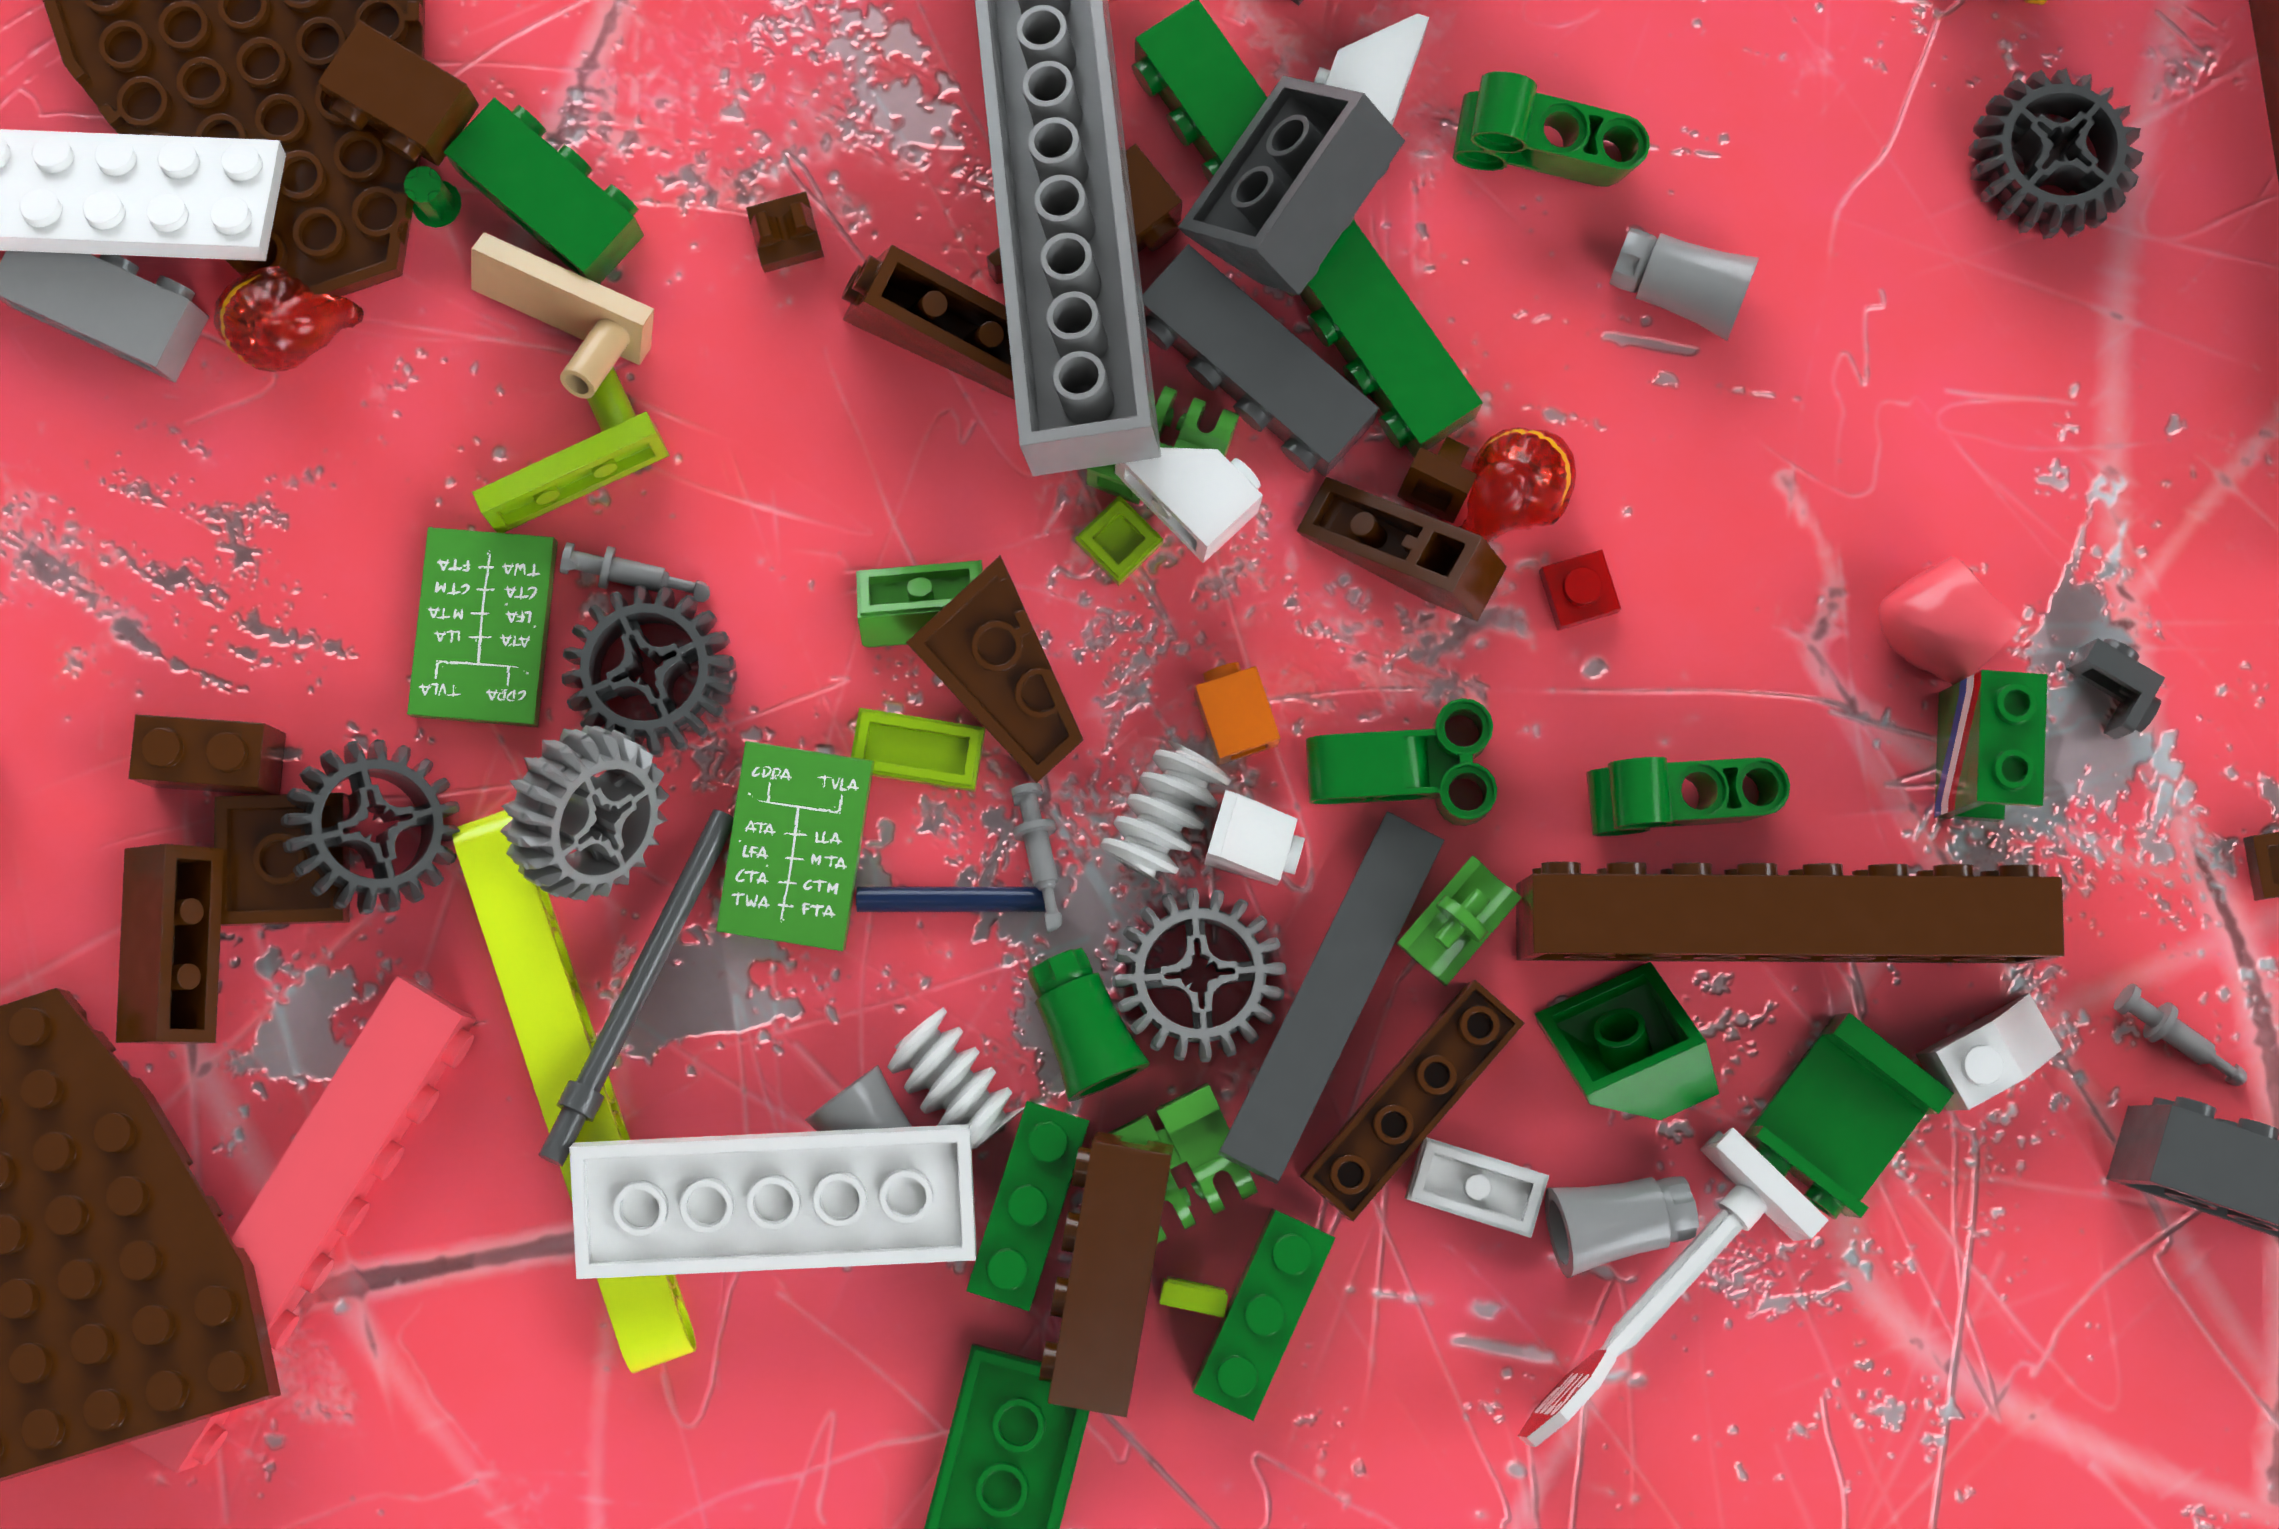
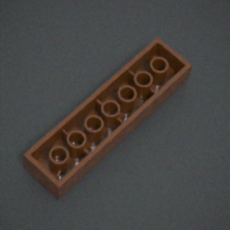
M1546 862L1541 863V868L1532 869L1533 874L1516 884V893L1522 897L1516 904L1517 961L2026 964L2065 956L2062 877H2040L2039 865L1999 866L1998 870L1982 871L1980 876H1974V865L1945 864L1935 865L1933 870L1917 871L1916 876H1909L1908 865L1906 864L1868 865V870L1852 871V875H1843L1842 864H1805L1803 869L1789 870L1788 875H1778L1777 864L1745 863L1738 864L1737 869L1724 870V875H1712L1711 863L1672 864V869L1660 870L1661 874H1647L1646 863L1616 862L1608 863L1607 868L1597 869V874H1581V863Z

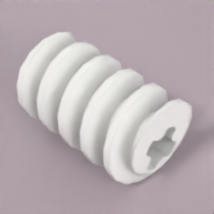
M1170 740L1168 741L1176 752L1156 750L1152 757L1163 774L1143 772L1139 779L1150 796L1130 794L1126 801L1137 818L1117 816L1113 823L1124 837V841L1104 838L1100 845L1105 853L1158 884L1160 882L1155 877L1157 871L1177 874L1179 871V867L1168 855L1169 850L1190 852L1192 849V845L1181 833L1182 828L1203 830L1205 823L1194 811L1195 806L1216 808L1218 802L1208 791V784L1229 786L1231 782L1229 777L1212 762L1183 745Z
M942 1007L913 1029L895 1046L897 1050L887 1068L893 1074L910 1068L913 1069L904 1085V1089L909 1094L926 1088L929 1089L920 1109L925 1114L944 1108L946 1111L937 1126L971 1124L973 1150L1001 1130L1020 1114L1025 1107L1008 1113L1004 1112L1003 1108L1012 1095V1091L1009 1087L991 1093L987 1091V1087L996 1071L992 1067L975 1073L971 1071L970 1068L980 1052L976 1047L958 1053L954 1050L963 1034V1030L960 1027L942 1033L938 1030L940 1023L947 1013L946 1009Z

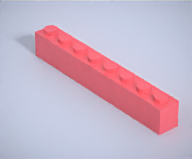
M396 976L231 1238L236 1247L244 1248L254 1265L271 1348L274 1350L280 1349L294 1331L299 1316L294 1314L293 1311L305 1292L314 1293L329 1275L334 1265V1259L328 1255L340 1236L343 1234L349 1237L364 1219L370 1203L363 1199L377 1178L385 1180L399 1163L405 1147L400 1145L399 1142L412 1121L420 1124L434 1107L440 1091L435 1089L434 1086L447 1065L455 1068L463 1060L474 1041V1035L469 1033V1030L477 1018L413 979ZM231 1411L128 1442V1444L175 1473L196 1467L198 1463L206 1465L215 1456L226 1439L228 1431L221 1426Z

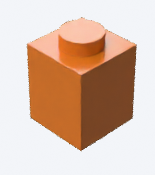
M1232 662L1203 673L1205 682L1195 685L1194 697L1217 766L1278 747L1281 738L1257 666L1241 670L1239 662Z

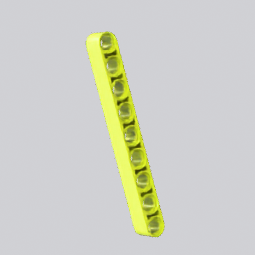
M503 810L457 826L460 831L452 834V838L548 1132L550 1133L561 1111L557 1103L568 1081L576 1082L597 1038L549 894L541 890L539 886L527 881L524 875L518 872L519 865L515 864L512 858L506 854L512 843L500 831L513 817ZM608 1075L600 1091V1094L604 1096V1100L593 1122L585 1121L575 1142L630 1140ZM569 1153L563 1166H560L572 1202ZM675 1275L597 1278L621 1353L632 1373L640 1372L696 1351L697 1346L693 1327Z

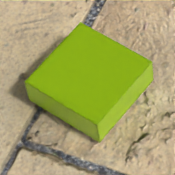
M1120 495L1075 537V543L1118 586L1146 561L1164 541Z
M1167 1276V1279L1163 1278L1159 1296V1304L1223 1318L1228 1300V1293L1223 1287Z

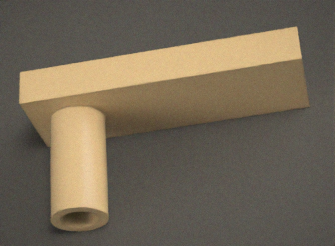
M483 232L472 247L471 290L584 340L560 374L562 385L573 395L584 399L591 398L619 357L640 365L650 351L654 308Z

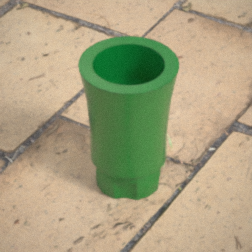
M1083 948L1071 949L1057 954L1027 971L1031 987L1038 998L1035 1001V1005L1046 1027L1060 1067L1068 1102L1088 1097L1136 1075L1151 1064L1125 1026L1111 1001L1100 974L1093 973L1090 961Z

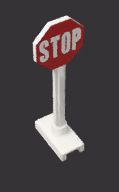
M1734 1127L1730 1128L1725 1134L1717 1131L1700 1149L1735 1184V1187L1718 1204L1721 1210L1613 1326L1604 1345L1565 1375L1534 1409L1518 1434V1437L1526 1445L1537 1447L1566 1424L1600 1388L1616 1362V1358L1640 1341L1742 1229L1749 1231L1765 1213L1793 1241L1812 1239L1829 1221Z

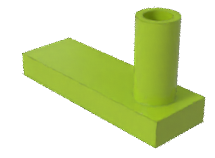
M612 367L595 394L587 399L602 432L472 492L481 514L497 533H505L670 456L660 433L647 411L636 416L614 367Z

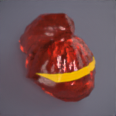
M269 266L253 270L237 278L224 289L215 302L214 325L220 338L244 363L258 370L276 372L296 368L305 362L309 356L326 347L342 328H353L356 324L361 323L364 311L360 306L347 298L336 295L314 294L300 279L290 276L287 270L279 266Z
M1520 427L1503 429L1491 436L1474 458L1471 470L1478 475L1471 487L1472 489L1467 501V519L1463 521L1459 528L1480 535L1489 543L1511 530H1530L1536 526H1550L1557 522L1569 504L1576 480L1574 453L1563 438L1548 430H1528Z

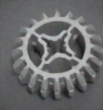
M585 725L581 731L564 728L559 741L542 740V756L540 758L524 757L528 772L523 779L509 780L516 789L517 794L515 800L502 805V807L513 819L500 832L512 843L506 854L512 858L515 864L519 865L518 872L523 874L527 881L539 886L541 890L555 897H569L573 900L587 901L591 895L608 897L613 883L616 885H629V870L632 867H646L643 854L647 847L660 845L653 834L657 825L668 821L661 811L658 810V807L669 797L662 787L659 786L664 772L658 769L656 764L652 763L653 755L647 752L644 746L631 741L630 736L613 730L611 732L599 726L591 727ZM606 770V772H604L598 778L593 776L599 772Z
M1189 888L1187 890L1186 901L1188 908L1178 910L1175 898L1171 893L1163 895L1162 905L1167 916L1159 919L1148 906L1142 908L1140 916L1150 929L1144 934L1136 927L1127 926L1123 931V935L1129 941L1138 945L1137 950L1133 953L1124 949H1117L1114 954L1115 961L1121 964L1132 965V974H1118L1112 977L1113 987L1125 988L1132 986L1134 996L1124 998L1118 1002L1119 1011L1121 1013L1129 1012L1139 1006L1144 1015L1134 1021L1130 1027L1131 1031L1138 1035L1152 1023L1159 1030L1150 1043V1048L1155 1051H1159L1163 1047L1167 1036L1177 1039L1178 1042L1174 1049V1058L1176 1060L1183 1061L1185 1059L1188 1042L1199 1043L1198 1055L1203 1063L1211 1061L1212 1050L1210 1042L1220 1040L1222 1050L1227 1057L1235 1055L1237 1053L1236 1045L1230 1035L1239 1031L1248 1043L1253 1044L1256 1042L1259 1036L1256 1030L1248 1023L1251 1017L1254 1016L1262 1023L1268 1025L1275 1019V1015L1269 1009L1260 1005L1262 998L1280 1001L1284 997L1285 992L1283 989L1277 986L1266 985L1267 976H1280L1286 972L1285 963L1273 962L1266 964L1264 959L1265 954L1272 953L1281 946L1277 937L1269 938L1259 944L1254 935L1266 926L1267 920L1262 915L1256 917L1246 927L1239 919L1245 913L1248 903L1243 899H1239L1235 903L1231 914L1222 912L1220 907L1224 900V892L1221 890L1213 891L1210 899V908L1199 907V892L1197 888ZM1205 923L1218 926L1232 934L1241 943L1250 961H1223L1215 957L1207 944ZM1185 925L1186 953L1183 959L1170 966L1145 969L1148 955L1156 942L1170 930ZM1194 942L1199 944L1200 958L1208 961L1206 968L1212 964L1216 972L1231 971L1233 973L1219 975L1217 979L1208 981L1206 992L1203 994L1204 1009L1199 1007L1198 992L1189 990L1192 983L1185 986L1181 978H1165V976L1180 975V972L1190 969L1192 959L1195 956ZM1252 981L1249 997L1241 1011L1231 1020L1213 1027L1212 998L1214 992L1227 984ZM1147 989H1176L1184 993L1190 1002L1193 1028L1181 1026L1166 1018L1153 1004Z

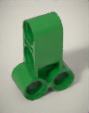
M1495 71L1482 76L1479 91L1469 92L1464 95L1452 157L1455 162L1462 166L1477 170H1502L1508 164L1594 186L1609 187L1621 181L1646 159L1650 144L1645 127L1637 119L1629 115L1537 93V84L1529 77L1512 72ZM1544 126H1550L1560 133L1563 139V147H1557L1548 141L1544 133ZM1603 140L1612 142L1617 146L1621 153L1622 162H1617L1606 154Z
M1461 698L1449 702L1441 709L1432 729L1329 734L1309 737L1306 739L1309 803L1348 804L1435 799L1437 810L1445 820L1454 825L1461 826L1475 824L1491 810L1497 796L1495 778L1488 769L1473 763V759L1482 753L1492 737L1493 722L1491 715L1484 705L1477 701ZM1455 716H1465L1471 719L1479 732L1478 741L1466 747L1455 745L1446 736L1445 722ZM1462 778L1474 781L1482 791L1481 806L1470 811L1461 810L1456 807L1450 800L1448 793L1449 785L1453 781Z
M1642 757L1610 762L1607 768L1587 772L1593 836L1637 834L1648 832L1650 828L1742 823L1777 812L1785 805L1790 793V782L1787 773L1780 764L1767 758L1667 763V758ZM1745 776L1751 778L1757 785L1759 796L1756 805L1749 802L1744 796L1742 785ZM1684 779L1692 782L1697 788L1699 802L1696 809L1689 806L1683 799L1681 789Z

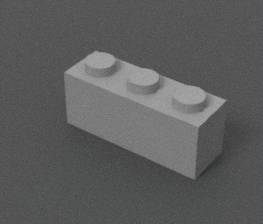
M6 251L0 261V300L7 306L176 383L209 319V316L192 302L195 292L162 275L159 276L156 284L136 275L139 267L119 255H101L100 258H97L91 254Z

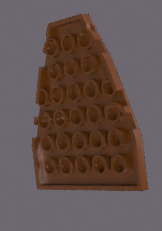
M43 0L63 64L99 108L98 110L118 134L280 140L286 158L266 261H226L247 281L256 277L249 283L283 316L403 275L414 205L413 200L405 192L404 181L411 170L420 167L421 156L419 155L414 163L410 162L388 148L382 142L385 134L366 124L363 130L359 131L343 122L329 110L333 102L318 84V81L359 20L424 58L425 0Z
M59 988L0 1006V1482L281 1395L253 1263L244 1248L234 1245L219 1219L223 1212L214 1197L206 1196L189 1168L193 1161L154 1095L140 1078L132 1077L113 1054L116 1048L104 1033L91 1027L87 1020L86 1011L69 991Z

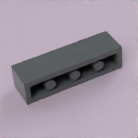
M1189 244L1142 294L1147 337L1161 349L1167 350L1172 345L1190 361L1186 367L1197 381L1212 391L1218 386L1237 401L1233 406L1236 413L1240 414L1239 416L1255 430L1261 432L1267 427L1284 442L1281 446L1282 452L1303 471L1309 472L1314 468L1326 477L1374 423L1379 409L1378 406Z

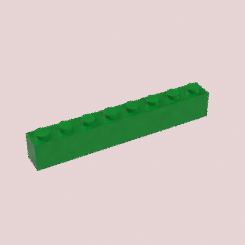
M1193 0L1135 38L1136 62L1132 64V70L1144 91L1150 97L1158 93L1171 111L1166 115L1168 123L1180 142L1186 147L1193 143L1206 161L1201 167L1205 177L1210 182L1268 97L1200 1ZM1353 219L1348 228L1337 239L1320 264L1317 274L1307 283L1300 296L1312 312L1307 316V319L1315 335L1324 346L1329 347L1332 344L1336 346L1347 362L1343 366L1347 380L1365 396L1370 395L1383 413L1378 420L1388 439L1398 449L1406 446L1415 458L1420 447L1426 450L1430 449L1475 419L1483 402ZM1287 292V294L1290 295L1291 297H1293L1294 295H1296V294Z

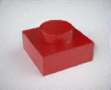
M1602 549L1543 566L1539 570L1558 631L1613 615L1621 610Z

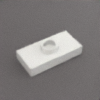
M1426 1137L1420 1144L1405 1199L1531 1238L1549 1175Z

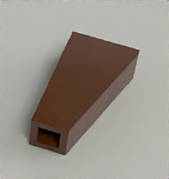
M894 245L886 249L878 258L869 255L862 266H857L842 295V299L851 303L843 318L844 321L1015 400L1006 306Z

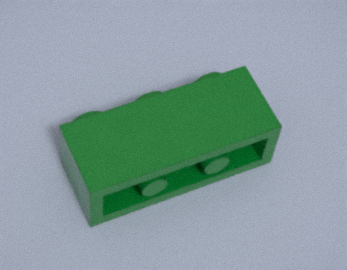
M494 97L447 147L444 154L463 178L569 269L578 275L601 284L643 238L644 234L634 217L639 209L614 185L610 184L604 191L587 176L592 172L591 167L570 147L564 144L557 151L542 138L546 129L527 110L517 105L511 112Z
M1030 1101L1026 1102L969 1280L967 1292L1030 1311L1074 1175L1078 1149L1083 1146L1090 1124L1089 1120Z
M1271 1209L1225 1310L1224 1318L1222 1317L1192 1383L1193 1393L1254 1421L1334 1243L1335 1237L1280 1211Z

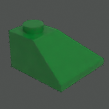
M1651 962L1535 1013L1537 1023L1590 1105L1663 1120L1719 1094L1706 1040Z

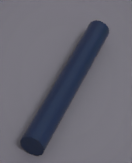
M857 887L856 890L857 912H1046L1042 891L1036 887Z

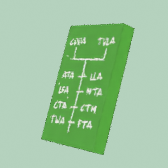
M428 527L407 711L409 716L538 727L558 541L554 537Z
M745 741L717 932L837 951L845 950L874 768L873 760Z

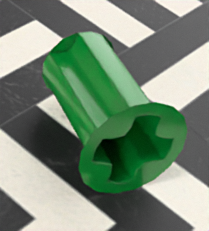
M416 167L407 174L404 181V189L408 197L414 202L413 211L420 222L426 226L437 228L446 226L456 219L462 205L461 196L456 187L449 182L442 181L438 173L430 167Z

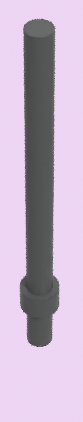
M720 810L712 811L576 1082L568 1081L557 1103L561 1111L539 1153V1156L546 1161L562 1167L569 1155V1147L576 1141L585 1121L593 1122L604 1100V1096L600 1094V1091L732 831L734 818L731 815Z

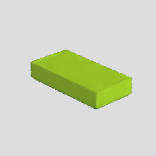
M859 708L851 757L873 760L872 776L976 792L986 730L985 727Z

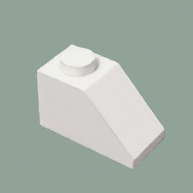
M1417 13L1338 49L1331 70L1319 67L1314 82L1365 93L1393 126L1424 39L1429 17Z
M1160 447V458L1116 464L1115 474L1202 563L1258 513L1263 494L1258 490L1261 487L1260 481L1254 472L1237 458L1230 462L1218 449Z
M1225 790L1204 865L1277 886L1283 872L1295 875L1305 841L1304 837L1293 835L1298 819L1238 793Z
M2030 993L1916 1053V1056L1927 1073L1954 1093L1945 1107L1947 1111L1970 1110L2025 1080L2062 1049Z

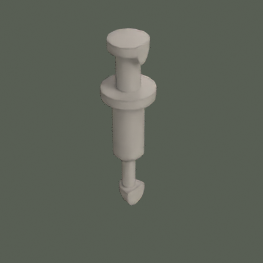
M566 542L559 572L568 574L569 570H578L600 575L599 588L607 589L609 581L633 587L644 585L648 590L659 592L661 587L665 586L693 593V597L697 602H704L709 599L710 588L706 583L698 580L692 582L670 577L665 568L615 557V547L608 546L604 557L576 551L574 550V543Z
M1025 783L1011 789L1014 806H1020L1023 823L1013 829V834L1016 840L1024 841L1033 886L1042 891L1046 909L1044 921L1047 933L1058 929L1063 922L1062 913H1058L1053 891L1056 883H1058V876L1049 836L1055 833L1057 829L1054 820L1042 819L1038 797L1043 794L1041 784Z
M2135 984L2126 986L2116 998L2113 1008L2120 1014L2130 1012L2146 1023L2143 1029V1036L2150 1042L2163 1039L2198 1065L2211 1064L2227 1076L2225 1081L2231 1085L2240 1086L2246 1082V1071L2238 1064L2232 1066L2219 1057L2212 1042L2177 1018L2179 1010L2171 1002H2166L2157 1008L2141 997L2142 990Z

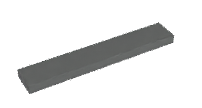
M1387 811L1218 1155L1275 1184L1279 1182L1444 842L1443 839Z

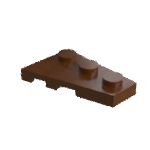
M999 555L906 643L1031 778L1038 783L1084 739L1001 555Z

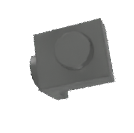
M2097 638L2077 649L2066 670L2120 701L2119 706L2104 730V734L2116 740L2133 733L2135 730L2142 732L2151 723L2160 708L2161 700L2155 697L2165 677L2139 663V654L2126 644L2113 639L2102 641Z

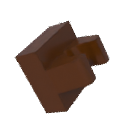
M806 191L746 207L764 273L824 257Z
M1446 437L1438 455L1420 447L1397 497L1446 521L1454 523L1478 475L1461 467L1470 447L1449 437Z

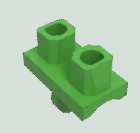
M1472 855L1396 945L1440 983L1447 986L1522 897L1499 880Z

